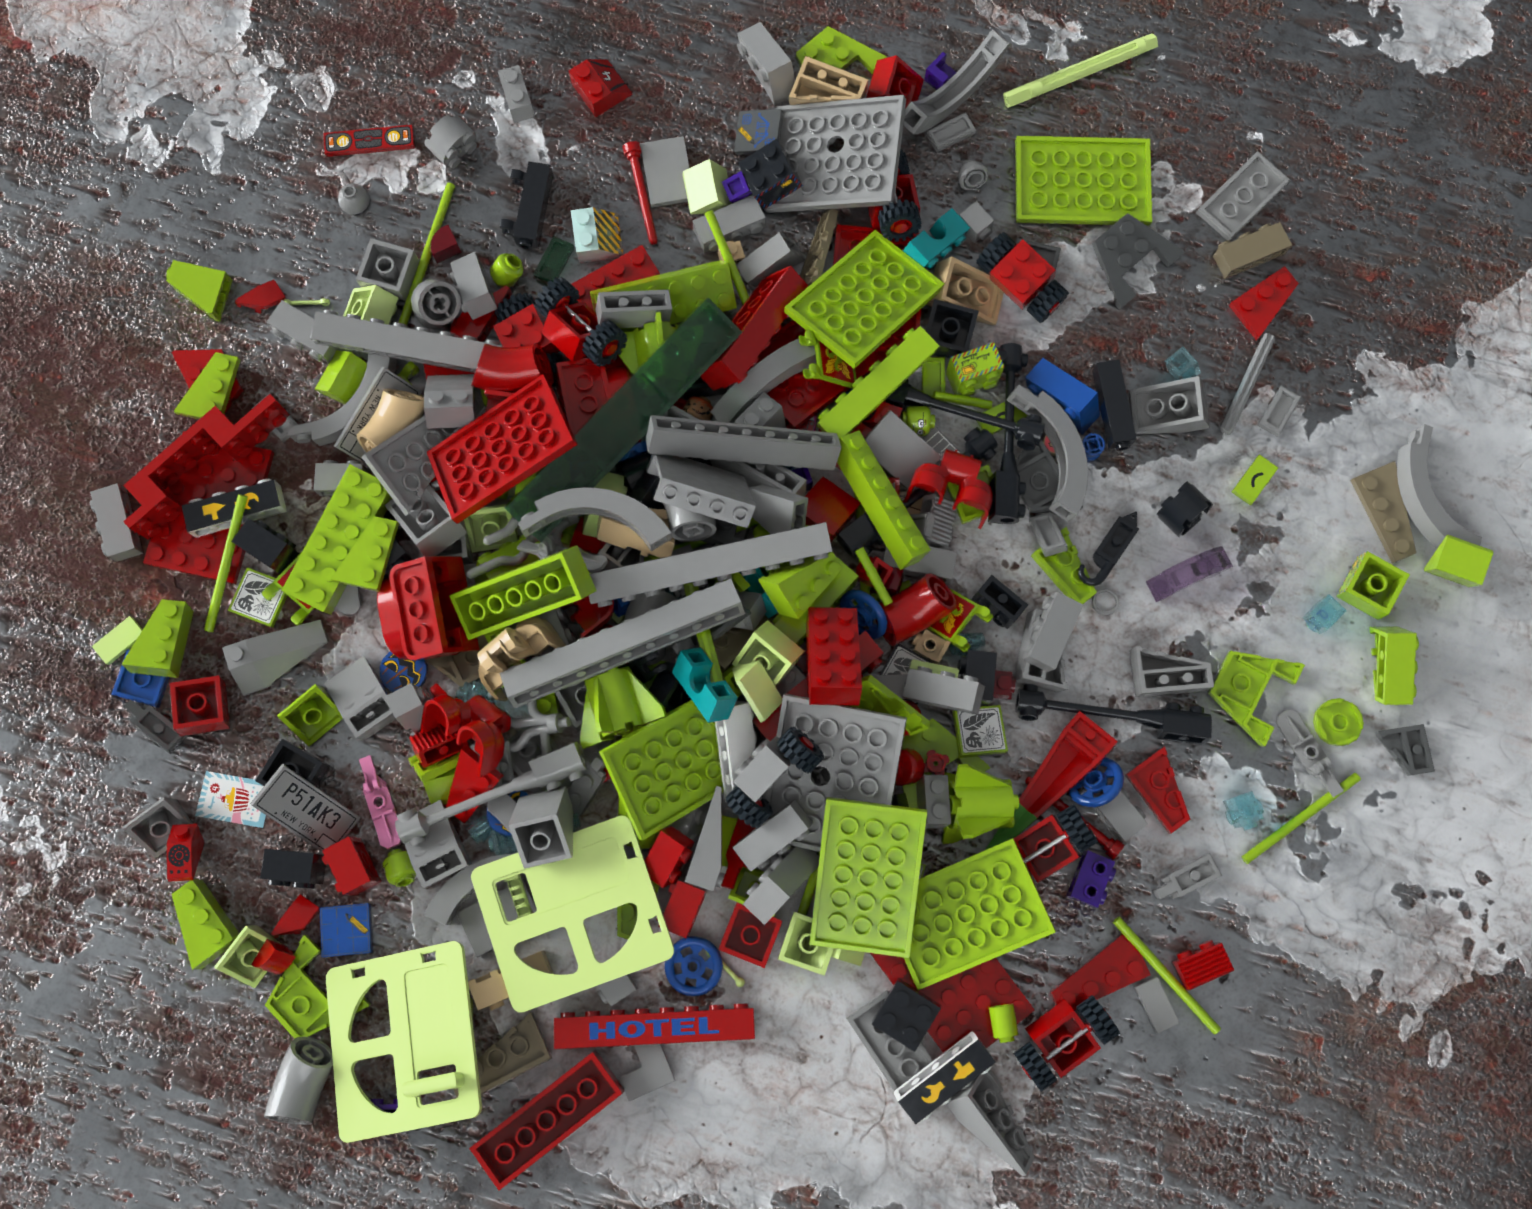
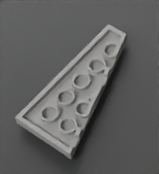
M475 391L476 417L485 405ZM425 416L362 456V459L405 516L409 514L430 481L435 477L427 451L451 436L456 429H427Z

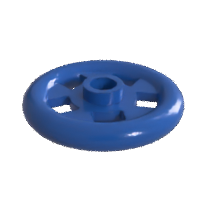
M849 590L841 597L840 608H857L859 635L866 630L871 638L875 640L885 634L887 630V617L875 598L861 590ZM852 599H855L858 603L856 606L851 601ZM874 618L878 621V625L873 623Z
M1105 757L1100 765L1087 774L1084 779L1068 792L1070 797L1077 804L1084 807H1100L1111 802L1123 787L1124 774L1122 768L1114 760ZM1099 766L1107 767L1104 773L1097 769ZM1107 778H1114L1113 785H1107ZM1084 786L1087 792L1081 795L1078 789ZM1103 791V795L1094 798V793Z
M689 936L677 941L674 944V955L665 961V974L670 985L679 993L687 996H701L710 992L718 984L723 971L722 957L717 947L709 940L698 936ZM690 947L693 954H689L684 958L681 951ZM703 949L711 956L707 961L699 955ZM690 962H695L697 964L696 971L690 970ZM674 963H681L682 974L675 973ZM706 967L713 970L708 980L702 977ZM686 977L696 979V986L686 985Z

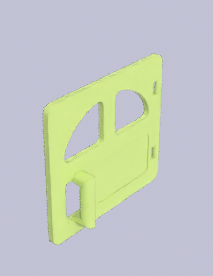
M618 816L573 832L572 858L524 869L519 853H515L479 866L472 871L471 880L511 1005L517 1012L534 1009L669 960L674 955V945L635 830L630 819L626 816ZM632 842L636 857L628 859L624 845ZM521 873H525L537 908L535 913L532 912L521 879ZM502 880L508 884L518 915L516 920L513 921L507 920L496 887V883ZM627 903H634L637 906L638 915L630 938L612 958L604 963L597 961L584 925L585 919ZM657 916L662 932L653 933L649 919ZM564 927L567 930L578 963V969L573 974H553L540 971L526 964L515 951L516 945L519 942Z
M451 941L331 968L327 972L326 988L339 1137L343 1142H355L471 1119L481 1113L482 1100L465 950L460 942ZM436 952V960L425 963L423 955ZM365 968V976L355 978L354 970ZM383 979L387 985L391 1032L388 1036L355 1043L351 1039V1031L356 1011L368 990ZM393 1055L398 1108L394 1113L378 1108L365 1095L354 1072V1066L358 1061ZM452 1064L456 1066V1072L419 1079V1072ZM458 1089L459 1095L456 1099L427 1105L422 1104L421 1095Z

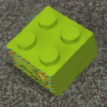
M993 342L950 357L945 373L954 394L970 396L975 393V390L981 388L987 390L995 387L1003 372L1004 365Z
M1366 551L1354 561L1336 597L1379 620L1389 615L1410 574Z

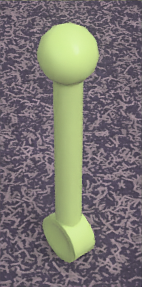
M325 298L303 301L283 300L290 305H330V300Z
M723 962V969L735 980L736 986L743 987L745 980L738 977Z

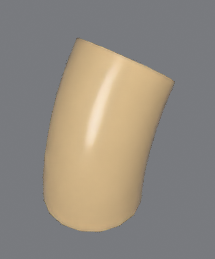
M383 389L380 402L373 416L364 428L356 434L365 452H369L423 417L424 397L402 390Z

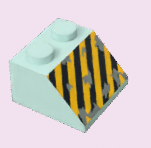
M594 207L571 210L575 247L579 263L615 259L624 255L618 214Z

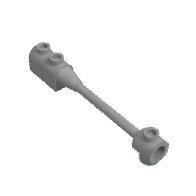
M578 741L530 760L528 763L531 770L514 778L512 782L431 815L425 816L420 811L417 812L415 808L396 815L398 820L395 821V827L400 840L403 843L410 842L411 846L417 845L425 841L424 836L429 833L430 825L513 791L537 787L543 788L545 786L549 791L561 786L560 780L569 777L570 781H574L583 777V771L587 770V764Z

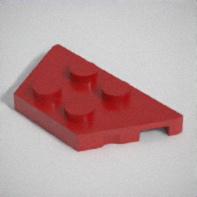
M222 349L174 350L171 352L189 389L215 352L225 354ZM237 376L234 380L225 413L231 407V403L243 392Z

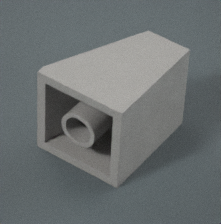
M765 392L734 421L737 424L786 428L782 406Z
M566 786L519 797L508 826L524 869L572 858L573 806Z

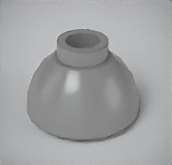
M964 161L958 173L960 187L967 191L978 189L987 181L989 171L979 161Z
M355 183L345 185L338 194V203L341 209L348 214L363 212L370 202L367 190Z

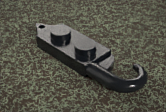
M1137 511L1124 517L1119 516L1093 554L1095 564L1101 569L1095 578L1085 576V565H1080L1078 575L1084 584L1097 586L1105 581L1139 530L1137 527Z

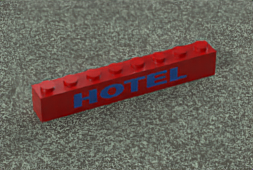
M744 1003L734 1004V1009H724V1005H709V1010L699 1011V1006H685L683 1012H674V1007L659 1008L660 1013H650V1008L635 1009V1014H625V1010H610V1015L600 1016V1011H586L584 1017H575V1012L560 1013V1018H554V1049L755 1039L754 1008H749V1004Z

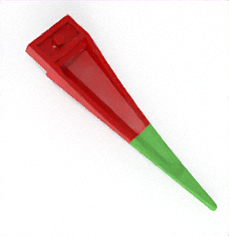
M1079 711L1063 729L1020 796L1019 808L1014 811V827L999 828L985 850L1021 834L1084 779L1087 774L1100 765L1117 745L1118 741Z

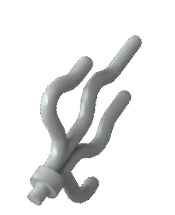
M537 487L529 490L526 493V497L532 500L552 493L544 487ZM527 513L516 515L511 518L503 529L485 536L483 539L484 544L491 545L511 535L518 527V522ZM585 514L558 519L546 525L547 527L532 533L525 541L536 543L546 535H552L555 543L564 547L561 542L563 530L578 523V517ZM520 551L519 554L513 557L500 556L468 570L466 575L469 579H473L499 566L519 565L527 559L530 553Z
M488 692V698L494 700L492 695ZM536 700L527 703L531 717L513 718L506 712L511 717L510 727H530L521 734L516 742H509L510 752L522 750L533 736L540 735L542 755L552 752L550 734L561 733L564 727H570L571 725L570 718H563L560 713L542 714L538 710Z

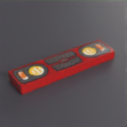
M412 125L323 133L326 157L415 149L414 128Z

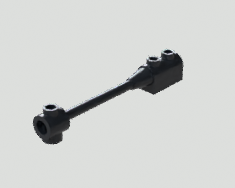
M1006 343L997 347V350L1004 365L1003 373L1006 374L1005 419L1014 422V405L1006 399L1015 389V374L1020 372L1022 367L1027 366L1028 354L1022 353L1021 345ZM1006 429L1004 433V454L1001 460L1000 471L996 470L989 478V486L992 489L993 498L988 522L1015 524L1019 522V518H1024L1026 506L1025 504H1020V496L1025 495L1026 483L1020 482L1015 454L1013 453L1014 432Z
M908 379L884 401L903 408L902 411L905 410L906 406H927L1013 431L1015 439L1018 440L1017 445L1021 449L1028 451L1034 450L1036 446H1039L1045 428V423H1041L1042 418L1035 414L1029 415L1028 418L1022 417L1018 422H1013L934 399L932 396L908 384Z
M976 427L964 437L966 441L964 455L969 457L973 455V458L978 460L984 459L987 462L997 454L994 450L998 447L997 441L988 430H980ZM920 488L910 494L907 503L903 502L906 509L929 491ZM866 512L838 533L836 539L854 559L858 557L855 553L857 549L864 547L867 555H869L873 551L870 546L875 542H878L879 545L884 543Z
M1025 684L1023 689H1018L1016 697V712L1019 713V718L1025 721L1038 720V715H1041L1045 709L1072 713L1081 711L1087 715L1132 720L1156 728L1157 739L1205 745L1211 739L1212 717L1211 714L1204 713V708L1201 706H1192L1189 708V711L1180 710V704L1167 703L1166 708L1130 711L1047 700L1044 693L1038 691V686L1034 684Z

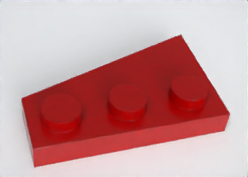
M1284 266L1232 301L1229 307L1257 341L1299 283Z
M466 744L460 751L446 808L492 790L504 776L497 769H494L479 778L477 772L480 756ZM479 806L454 816L465 824Z
M1165 746L1125 774L1169 834H1172L1190 820L1181 791H1179L1174 778L1173 768L1168 761Z

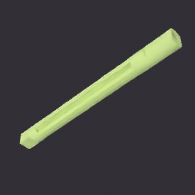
M1151 33L1007 91L1003 93L1005 105L1007 108H1010L1158 47L1157 36Z

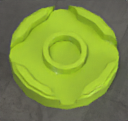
M1341 698L1330 699L1321 704L1315 711L1313 719L1314 728L1319 738L1333 746L1349 745L1356 741L1364 725L1363 717L1358 707L1352 702L1350 703Z

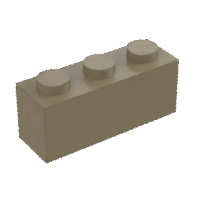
M1280 222L1273 225L1268 223L1252 234L1249 231L1239 236L1235 241L1226 240L1218 245L1213 258L1224 279H1227L1285 255L1292 244Z

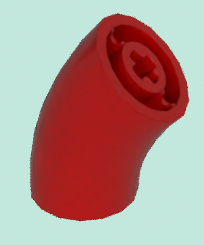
M537 343L513 348L484 344L471 386L483 390L515 393L542 374L548 378L552 386L554 376L546 353Z
M929 573L905 590L892 596L893 602L889 605L884 606L883 602H880L879 604L887 617V630L883 637L889 645L895 646L926 630L949 615L957 607L956 599L950 588L938 576Z

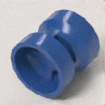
M1090 433L1082 440L1087 462L1095 461L1104 451L1105 441L1103 437L1096 433Z

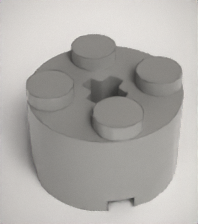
M453 113V117L449 115L442 117L431 128L430 132L433 135L430 140L427 137L425 139V146L445 166H450L452 169L460 164L463 155L466 153L471 154L477 147L475 143L476 133L456 113Z

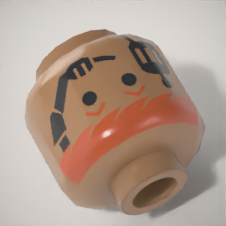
M704 396L690 397L682 409L699 420L710 421L713 416L711 413L713 406L710 400Z

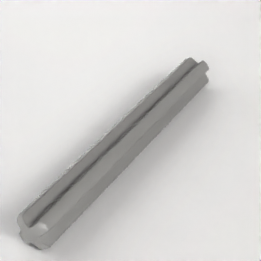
M1265 333L1262 336L1220 427L1222 433L1230 435L1234 431L1275 341L1274 335Z

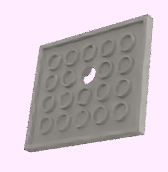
M895 95L777 106V109H782L784 112L780 144L787 151L803 186L764 209L766 213L890 205L889 203H892V201L894 202L906 107L905 96ZM836 138L843 139L844 146L840 151L835 153L829 151V145L833 144Z
M786 693L783 695L776 737L780 739L790 727H796L797 730L800 729L823 752L824 759L816 767H824L830 773L829 782L825 785H818L811 777V773H805L802 769L799 770L795 764L791 763L767 789L766 799L773 810L770 817L795 799L813 822L808 829L810 833L799 842L794 839L789 845L820 852L827 797L892 805L907 718L846 705H809V698Z

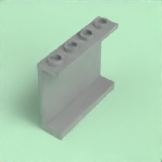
M651 455L646 471L660 478L654 496L655 501L748 528L756 505L743 475L688 458L672 455Z

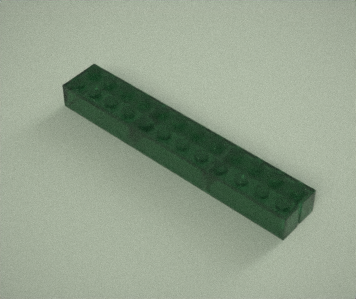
M709 298L704 299L577 430L574 438L578 445L540 469L504 508L519 522L525 514L531 511L537 512L538 510L534 502L547 495L573 488H594L647 433L650 416H663L743 332ZM564 518L544 526L532 533V535L542 542Z

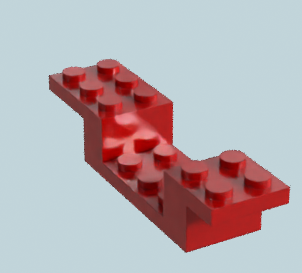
M271 394L266 396L236 424L214 406L123 485L142 505L123 522L129 529L147 540L158 535L161 528L169 521L176 519L182 510L180 503L166 489L168 486L177 483L183 473L194 468L197 461L204 455L211 453L217 444L236 461L245 458L256 444L268 438L272 430L282 426L290 414Z

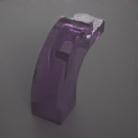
M1220 546L1164 570L1161 574L1147 580L1146 584L1155 601L1160 602L1193 584L1212 578L1232 568L1233 565L1223 546Z

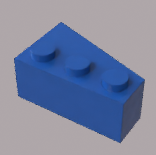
M1042 358L1025 376L1027 388L1035 396L1044 391L1052 397L1067 413L1081 435L1100 416L1098 392L1046 359Z

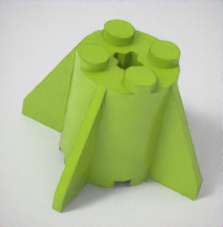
M656 312L655 322L644 324V329L638 331L637 327L633 332H624L627 335V342L625 343V348L621 349V355H619L640 387L644 389L646 395H655L659 391L666 390L670 393L682 390L681 386L687 380L704 334L702 325L678 327L675 324V327H672L670 322L662 321L661 312Z
M617 666L600 675L584 680L586 695L580 733L582 749L604 741L614 740V735H622L623 738L650 722L667 716L664 706L632 673L629 666L622 668Z
M958 764L956 774L945 772V775H948L951 824L944 827L942 844H953L963 839L975 838L995 828L1014 827V811L1019 808V797L1017 794H1013L1010 779L997 778L969 764Z

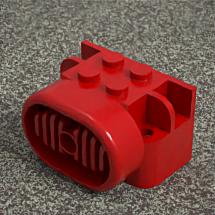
M589 358L556 363V388L559 403L578 444L569 450L573 470L578 469V462L592 460L593 463H596L601 458L610 457L618 450H624L641 442L638 409L631 377L625 366L599 367Z
M424 556L393 566L390 571V577L382 581L380 591L377 592L380 623L384 641L396 657L403 660H420L480 650L477 637L468 640L449 595L468 587L462 556Z

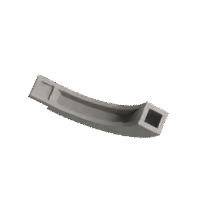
M992 29L969 60L943 86L921 100L910 102L905 109L903 126L915 135L931 129L947 118L989 77L998 66L999 59L1011 44L996 30Z
M798 338L768 355L747 371L748 375L741 383H734L711 411L713 417L710 421L734 423L763 392L767 394L786 379L803 371L804 368L808 369L809 364H817L815 347L800 345Z
M368 354L364 378L351 399L339 410L325 418L287 427L288 436L297 443H308L312 439L319 446L337 441L380 368L385 367L395 374L397 359Z
M1018 385L1006 400L1028 416L1031 414L1040 416L1042 418L1041 423H1045L1044 432L1054 448L1059 469L1057 492L1049 510L1069 522L1078 515L1087 490L1088 465L1084 445L1074 423L1052 397L1044 391L1035 396L1028 388Z
M1424 424L1410 433L1408 444L1399 448L1398 485L1408 514L1423 536L1436 548L1439 547L1447 534L1480 546L1482 537L1468 531L1454 521L1441 506L1432 489L1428 475L1427 455L1433 427Z
M573 488L547 495L534 502L538 510L537 512L531 511L525 514L521 521L518 522L520 530L526 538L558 519L573 515L591 514L608 517L626 525L637 533L650 551L655 550L672 539V532L666 524L647 506L625 494L601 488Z
M512 854L488 857L467 866L455 874L436 893L423 916L444 925H451L460 906L475 891L471 880L472 871L479 866Z

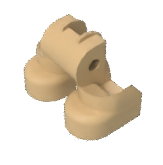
M534 616L520 621L516 625L515 630L507 627L477 653L481 683L495 700L506 702L508 698L501 689L503 686L500 676L501 672L506 671L511 665L518 666L522 664L520 660L526 657L540 655L549 646L556 649L566 645L551 623L546 619Z

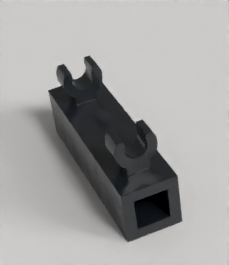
M528 162L526 172L518 169H512L510 178L513 179L512 184L524 185L516 222L509 219H501L500 224L502 233L507 235L513 234L516 245L526 250L532 248L539 249L553 180L551 165Z
M1120 360L1096 363L1092 374L1095 390L1098 392V401L1108 449L1116 448L1117 451L1127 450L1137 438Z

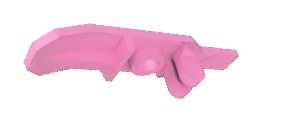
M371 755L359 759L365 778L363 793L379 843L382 847L391 849L399 846L402 842L395 827V821L398 820L397 812L387 783L377 775ZM382 798L383 804L378 807L376 800Z

